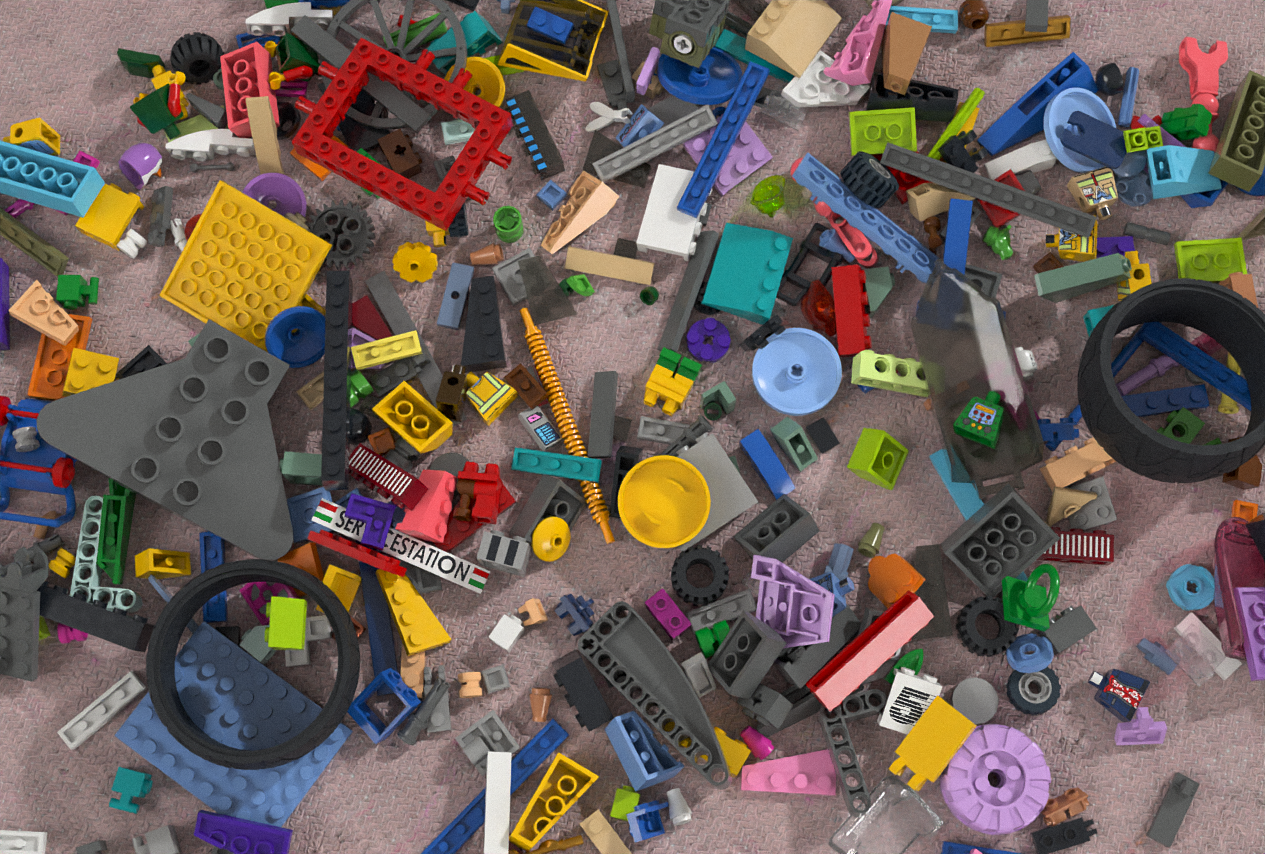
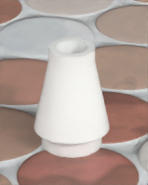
M680 788L666 792L670 821H673L674 826L690 822L692 820V812L681 794Z

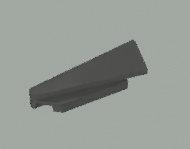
M861 683L859 688L856 691L851 692L849 695H853L862 691L864 689L863 684ZM806 685L801 689L792 686L781 693L794 706L778 729L770 724L768 727L762 724L757 725V729L762 735L769 737L820 711L822 704Z

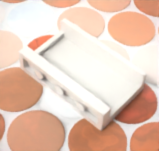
M658 165L636 242L638 251L647 253L648 249L683 256L685 261H689L690 255H694L696 250V242L694 240L696 235H700L702 223L699 221L701 215L705 216L707 203H704L697 218L677 210V206L694 171Z

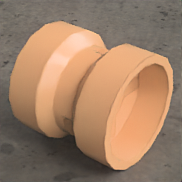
M481 672L458 674V682L461 683L459 698L482 696V688L479 687Z

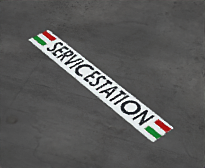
M323 498L312 517V521L360 542L366 527L364 522L346 518V508ZM389 529L383 552L481 594L491 571L397 530Z

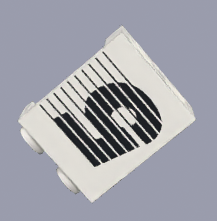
M901 667V670L894 668L895 678L884 711L879 713L877 722L880 726L908 735L937 695H940L942 686L937 682V678L924 674L923 677L914 675L915 671L909 668Z

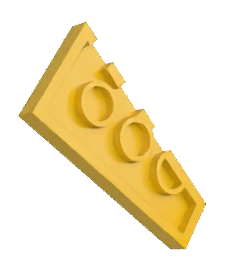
M381 569L376 571L377 579L407 656L439 647L452 641L406 574L402 577Z

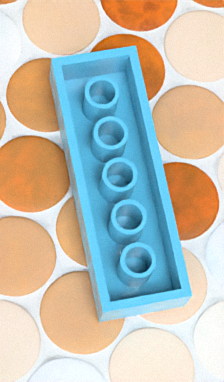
M0 141V193L84 218L105 184L94 167Z

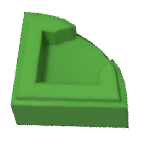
M584 274L570 276L566 280L574 291L583 296L589 297L595 292Z

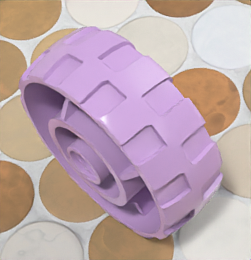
M986 724L977 726L939 775V786L943 800L950 809V812L961 823L981 833L1004 835L1025 828L1035 821L1036 817L1044 809L1049 798L1050 769L1046 765L1042 750L1023 732L1004 725ZM989 773H993L997 777L998 781L995 786H991L988 781Z

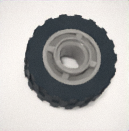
M1048 666L1041 671L1033 673L1014 670L1006 684V694L1010 699L1011 705L1013 704L1016 707L1015 709L1020 710L1023 714H1031V716L1041 715L1056 705L1057 699L1060 698L1061 694L1059 678L1055 675V671L1048 668ZM1029 683H1033L1038 687V694H1033L1029 691Z

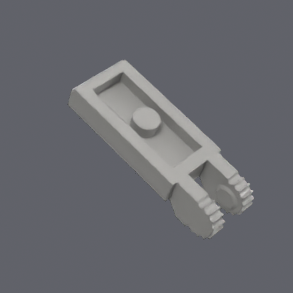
M439 665L438 676L445 680L443 684L446 683L444 665ZM424 667L425 697L433 687L430 667ZM448 689L427 719L428 733L451 731Z

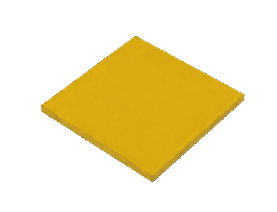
M219 180L159 296L202 322L207 323L208 320H211L268 352L265 346V333L269 323L280 312L301 305L332 244L226 182Z

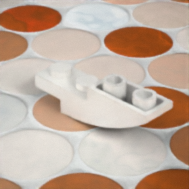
M311 2L290 3L265 9L246 19L248 34L255 36H284L286 32L291 34V28L306 15L325 30L333 20L332 10H312Z
M229 129L198 131L166 144V150L170 156L178 160H184L185 158H193L197 161L214 160L215 152L220 155L234 153L243 157L256 155L253 139L238 138Z

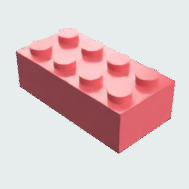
M258 42L220 56L228 129L239 138L252 137L246 98L264 96L269 97L276 127H279L276 92L270 88L269 75L273 72L271 54Z

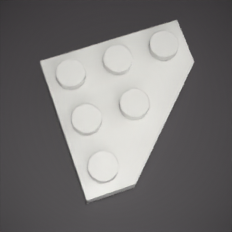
M820 50L799 79L795 76L782 90L781 95L797 107L857 105L869 92L870 86L868 84L852 86L826 76L823 72L826 67L830 68L835 60Z

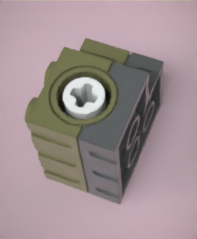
M655 0L649 34L663 39L660 53L699 68L723 32L730 0Z

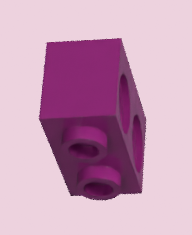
M663 588L645 602L646 609L673 642L691 628L692 624Z

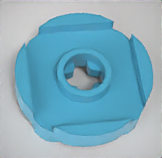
M1186 564L1172 572L1166 587L1171 600L1183 610L1190 611L1200 610L1213 601L1216 583L1212 574L1206 568ZM1187 582L1196 584V593L1187 590Z

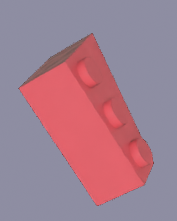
M423 470L418 480L428 488V491L412 511L405 507L404 512L406 515L402 523H397L395 529L420 541L443 543L447 532L449 514L452 509L454 491L457 487V477L446 471Z

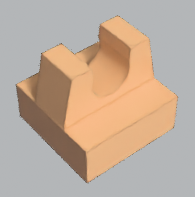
M532 598L518 609L520 614L528 612L530 615L528 620L523 621L524 626L541 624L548 621L540 599Z

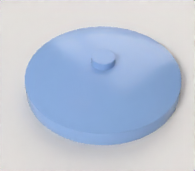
M1069 88L1055 95L1048 103L1044 114L1045 137L1055 157L1064 166L1078 173H1086L1105 167L1062 145L1060 139L1064 129L1071 131L1075 136H1083V130L1079 126L1067 123L1070 115L1075 111H1081L1116 128L1115 120L1107 105L1097 95L1083 88Z
M788 328L780 335L774 333L766 339L769 344L763 349L758 348L752 365L753 384L760 398L772 409L792 416L808 415L824 408L835 396L842 377L841 361L834 346L819 333L805 328Z

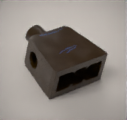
M457 364L453 365L452 372H444L436 397L437 409L449 420L461 422L466 401L465 393L468 391V382L465 375L466 368Z

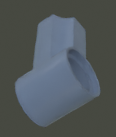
M835 543L828 566L825 567L823 574L832 572L840 581L847 578V570L854 549L844 544Z

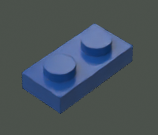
M535 6L526 26L544 36L566 44L574 24Z

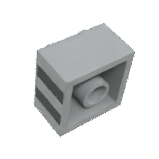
M491 530L490 533L484 531L477 560L481 566L525 577L532 550L529 543H526L525 538L513 536L511 539L504 537V533Z

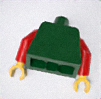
M286 32L278 44L273 41L266 42L265 49L271 54V58L277 55L279 72L283 73L282 75L277 72L270 73L269 83L271 89H279L281 81L285 80L290 82L300 79L308 82L314 74L322 77V75L318 74L320 62L318 61L317 53L298 38Z
M176 71L175 74L170 73L168 81L172 84L169 85L168 83L149 95L139 93V97L134 98V104L130 106V109L137 116V122L148 129L150 133L155 134L163 129L170 140L181 134L174 122L183 117L180 103V85L185 82L186 77L184 73Z

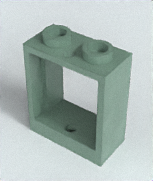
M284 452V458H281L279 463L280 471L291 484L323 486L321 482L322 454Z

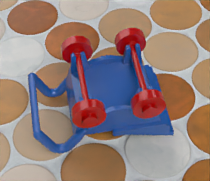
M0 396V426L7 424L0 449V519L57 528L70 522L75 515L76 500L71 481L75 475L74 467L77 460L51 447L41 438L37 430L36 420L39 412L46 404L51 403L49 401L26 398L25 400L21 399L18 406L11 404L9 397ZM22 427H35L37 431L35 438L39 441V448L28 452H17L15 448L17 442L13 438L12 432ZM9 487L65 495L66 512L54 520L6 513L4 511L10 503Z

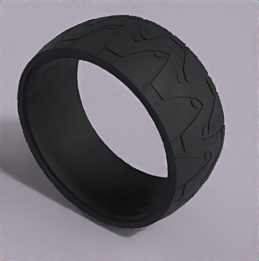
M1189 278L1169 279L1152 283L1138 289L1121 299V302L1116 303L1093 329L1082 352L1077 380L1078 401L1083 419L1094 439L1104 448L1103 450L1119 464L1141 476L1144 475L1149 479L1167 483L1178 482V484L1201 482L1222 476L1224 473H1229L1243 465L1262 450L1265 446V314L1247 298H1243L1242 295L1225 286ZM1171 322L1194 328L1216 340L1236 360L1249 387L1251 416L1244 437L1225 444L1194 445L1168 438L1147 426L1127 406L1115 384L1111 369V346L1114 336L1125 329L1143 323Z
M246 559L221 564L203 572L185 584L171 598L158 617L149 640L146 655V677H148L147 686L150 699L159 719L167 727L168 732L182 746L202 759L216 765L240 770H259L281 766L303 757L322 744L338 727L349 710L356 692L360 672V651L356 630L346 608L336 594L318 578L298 567L263 559ZM274 582L291 586L306 593L323 610L331 624L337 643V675L326 705L305 730L292 739L274 747L255 751L241 750L229 747L211 738L189 717L181 703L176 687L175 657L184 629L194 614L207 601L217 594L241 584Z

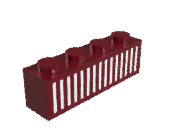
M361 443L358 444L349 456V475L358 482L362 479V483L372 491L374 488H377L376 492L386 500L391 497V502L400 509L405 506L412 511L428 491V488L416 477Z
M1051 527L1060 539L1037 559L1039 561L1108 566L1114 562V535L1107 534V531L1094 530L1092 533H1085L1083 529L1079 528L1061 531L1060 527Z

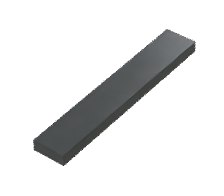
M605 0L607 11H609L608 16L626 102L633 103L635 101V90L616 0Z
M714 230L702 231L698 235L695 253L690 257L657 348L659 351H662L663 347L673 352L678 350L719 233Z

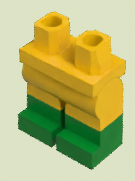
M663 347L655 368L645 386L643 403L654 408L657 400L660 399L665 402L662 412L672 417L678 408H682L701 373L702 364L683 357L681 361L680 354ZM679 364H680V367H679V369H678V371H677L675 377L673 378V376H674V374H675V372H676V370H677V368H678V366H679Z

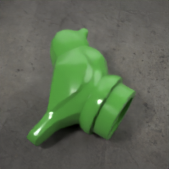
M1010 224L1003 230H999L998 227L989 226L982 239L987 246H991L995 254H999L1001 260H1008L1013 255V250L1010 246L1009 231L1012 228Z

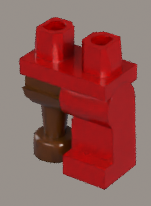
M466 461L463 471H458L456 486L460 493L459 507L454 509L453 518L459 521H471L472 516L476 523L496 525L503 483L500 479V468L497 464L488 463L486 464L485 473H478V463ZM471 499H476L475 507H473L472 511L469 510Z

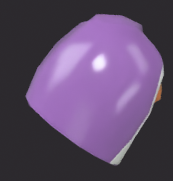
M139 143L131 146L118 161L122 173L138 190H141L147 184L152 174L161 178L162 156L150 144Z

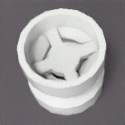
M129 229L126 233V238L120 240L116 246L127 256L134 259L138 255V250L144 248L148 242L137 232Z

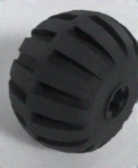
M193 32L192 35L190 33L185 34L184 37L181 36L176 41L171 50L170 61L175 73L179 71L185 74V82L201 85L202 83H208L209 80H213V75L221 69L220 56L224 55L219 43L213 37L204 33Z

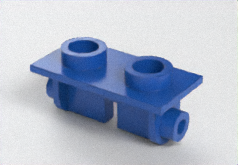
M1060 418V423H1051L1050 419H1037V423L1031 424V427L1036 426V431H1032L1033 440L1037 439V442L1054 441V432H1058V440H1075V438H1079V429H1075V425H1078L1079 422H1074V418Z

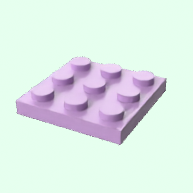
M723 115L716 119L718 124ZM746 121L713 185L721 197L773 158ZM717 126L683 144V147L697 165Z

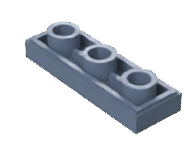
M452 262L437 326L459 330L474 267ZM459 295V298L453 299V296Z

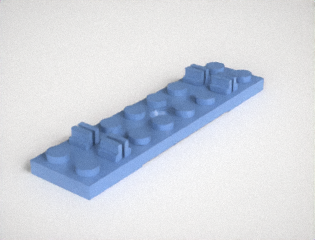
M807 152L792 177L795 178L799 185L805 186L812 192L810 200L813 201L817 196L814 201L816 205L819 201L825 202L834 213L840 214L845 218L850 226L860 230L869 241L875 242L880 246L885 254L895 258L898 261L895 268L899 269L901 267V273L905 270H910L919 281L931 286L937 279L943 260L912 235L907 234L878 209L861 201L841 181L842 179Z

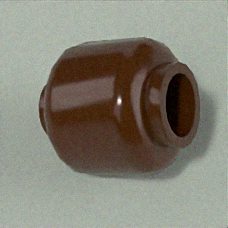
M965 0L959 7V14L966 28L980 29L989 19V12L984 0Z

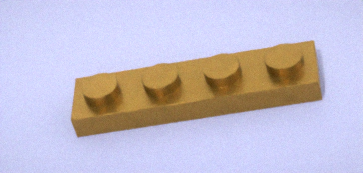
M1069 15L1048 17L1047 32L1025 31V20L985 24L984 45L986 47L1070 38L1071 17Z

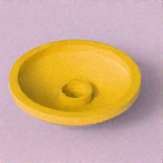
M468 57L465 72L468 70L473 76L464 90L475 95L476 90L480 89L479 98L500 107L505 95V81L501 71L495 64L485 58ZM455 64L449 69L444 80L449 82Z

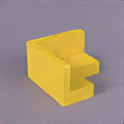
M329 564L322 582L336 594L349 613L362 577ZM317 605L316 610L323 612L320 606Z

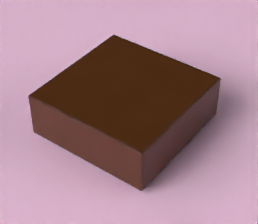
M1049 252L1034 264L1033 269L1037 273H1042L1064 266Z

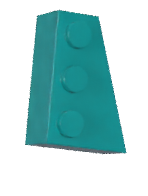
M476 11L467 14L460 22L467 44V58L476 53L480 55L486 53L485 48L494 43L497 46L503 43L492 25ZM450 27L441 38L432 41L427 48L428 52L456 47L453 28ZM456 55L435 58L433 62L437 69L446 75L455 64Z

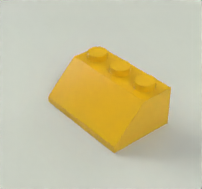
M405 381L372 408V412L420 454L437 449L452 435L453 422Z

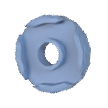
M1032 633L1016 637L1014 643L1006 649L1009 665L1013 669L1024 673H1033L1045 669L1054 657L1052 643L1046 637H1037V634ZM1027 651H1034V653L1030 655L1024 654Z

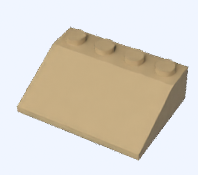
M772 0L748 32L745 49L800 79L838 26L842 17L824 0Z

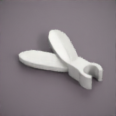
M592 102L590 104L591 110L601 117L590 122L585 130L587 132H596L614 121L628 124L631 121L626 115H632L633 113L628 108L613 111L600 102Z

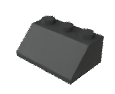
M543 474L509 533L525 538L526 543H529L530 547H532V535L536 526L548 517L563 519L568 524L571 532L587 502L561 480Z
M783 494L733 537L752 560L754 555L774 558L783 563L820 530L808 511L786 494Z
M743 610L709 661L708 667L710 672L730 695L749 700L787 643L773 628Z

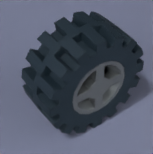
M465 202L448 227L450 237L468 236Z

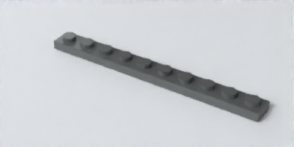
M888 142L880 164L1087 239L1097 219L1093 215Z

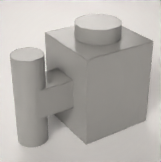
M167 825L145 833L147 844L143 843L142 836L132 839L136 854L182 853L174 825Z

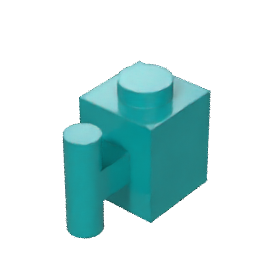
M118 767L111 790L120 792L122 795L120 799L111 798L109 807L137 814L140 805L132 803L133 797L145 798L146 794H149L153 784L151 780L152 775Z

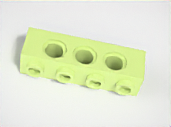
M863 350L853 358L851 383L931 398L944 392L945 367L937 366L934 362H916L913 358L901 359L896 358L892 354L880 355L875 354L872 350ZM875 366L879 368L880 372L875 369ZM896 370L900 372L901 376L896 373Z

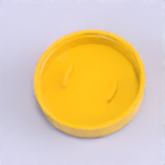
M660 455L639 462L627 473L619 489L618 510L624 526L633 537L652 547L672 548L690 541L701 531L710 512V492L704 477L691 463L675 456Z

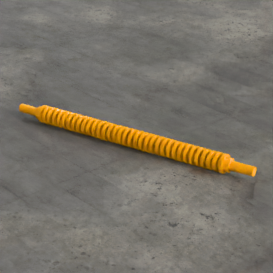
M522 308L519 311L526 327L524 337L527 340V345H529V350H531L530 353L536 369L539 371L538 374L544 390L549 395L548 401L556 418L560 433L563 434L562 438L566 449L569 450L568 454L589 458L587 452L584 451L581 436L578 435L577 425L571 414V409L557 377L552 359L549 356L550 354L543 340V335H541V330L534 326L528 308ZM578 480L581 488H583L582 492L586 493L584 497L587 499V504H589L588 508L591 510L592 518L594 521L596 520L597 524H600L606 543L611 544L615 542L608 523L610 513L607 510V505H605V500H602L604 497L601 494V489H598L600 487L597 482Z

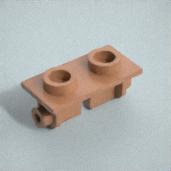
M1077 787L1066 790L1063 795L1055 799H1048L1044 809L1040 812L1045 816L1043 817L1047 826H1055L1066 820L1067 817L1064 812L1068 810L1071 817L1086 810V807L1089 806L1088 795Z

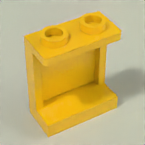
M113 183L109 185L104 184L84 218L80 217L75 226L82 234L119 251L120 249L116 245L119 243L122 234L137 209L143 210L144 205L140 202L141 198L132 192L126 194Z

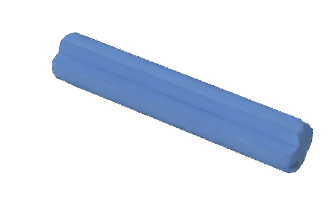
M1129 67L1126 73L1118 125L1121 127H1129L1131 124L1139 77L1138 68Z

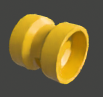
M61 547L57 552L55 560H51L48 563L49 568L66 579L70 574L72 566H75L76 556Z

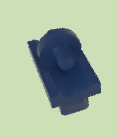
M571 593L559 599L561 602L554 611L561 619L571 614L574 621L567 627L573 636L587 632L594 625L590 619L595 614L590 608L595 603L592 598L588 601H585L582 596L575 599Z

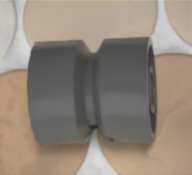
M399 436L394 443L395 448L389 449L383 458L409 473L413 467L412 462L418 461L423 453L420 454L406 440Z

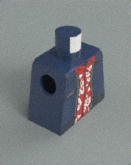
M1117 669L1108 670L1105 676L1093 671L1088 679L1089 684L1098 688L1094 697L1095 701L1124 723L1132 720L1150 684L1148 680Z

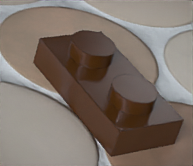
M521 363L504 377L531 410L549 397L547 392Z

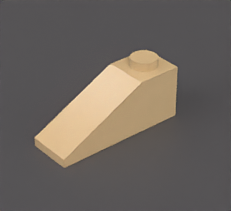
M599 809L580 823V826L601 854H632Z

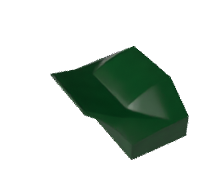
M118 48L117 56L130 75L153 78V67L161 65L165 68V64L159 55Z

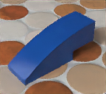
M759 429L740 440V448L776 500L783 494L787 495L796 489L782 463Z

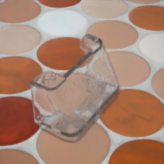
M887 776L869 793L871 807L867 814L861 818L849 815L830 837L829 846L837 854H903L919 835L925 838L935 836L944 822L909 785L894 776ZM861 802L856 809L864 810L865 804Z

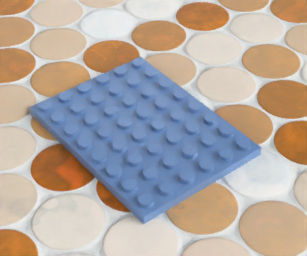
M205 621L201 623L175 657L176 687L187 714L204 733L229 747L255 751L277 746L305 730L323 710V708ZM148 692L114 736L218 814L282 827L353 731L341 722L334 732L314 750L297 760L281 766L259 770L227 768L204 760L182 746L168 732L167 727L162 724Z

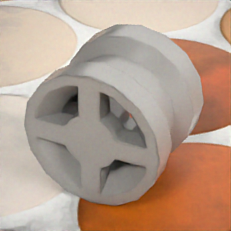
M22 427L12 432L13 438L17 442L15 445L17 452H28L39 448V441L35 438L37 434L35 427Z

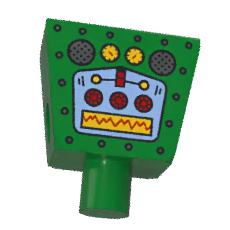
M988 391L984 400L973 397L954 422V433L995 449L1004 419V408L997 405L1001 396L994 391Z

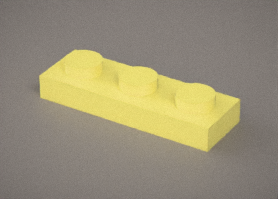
M416 330L351 347L357 370L423 354Z

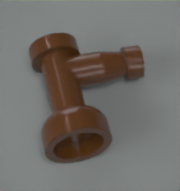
M929 217L923 222V227L930 236L928 238L929 250L936 255L937 247L942 244L941 237L938 235L941 229V222L937 217Z

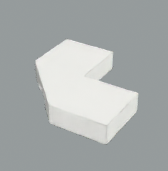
M326 615L306 618L304 650H285L286 667L311 664L309 641L332 639L331 626Z

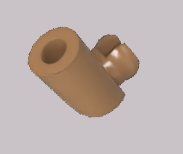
M51 510L41 518L54 520L62 516V514ZM37 525L33 537L44 540L49 526Z

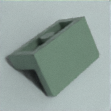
M725 381L701 394L700 407L702 409L709 403L718 401L726 415L734 411L736 398Z

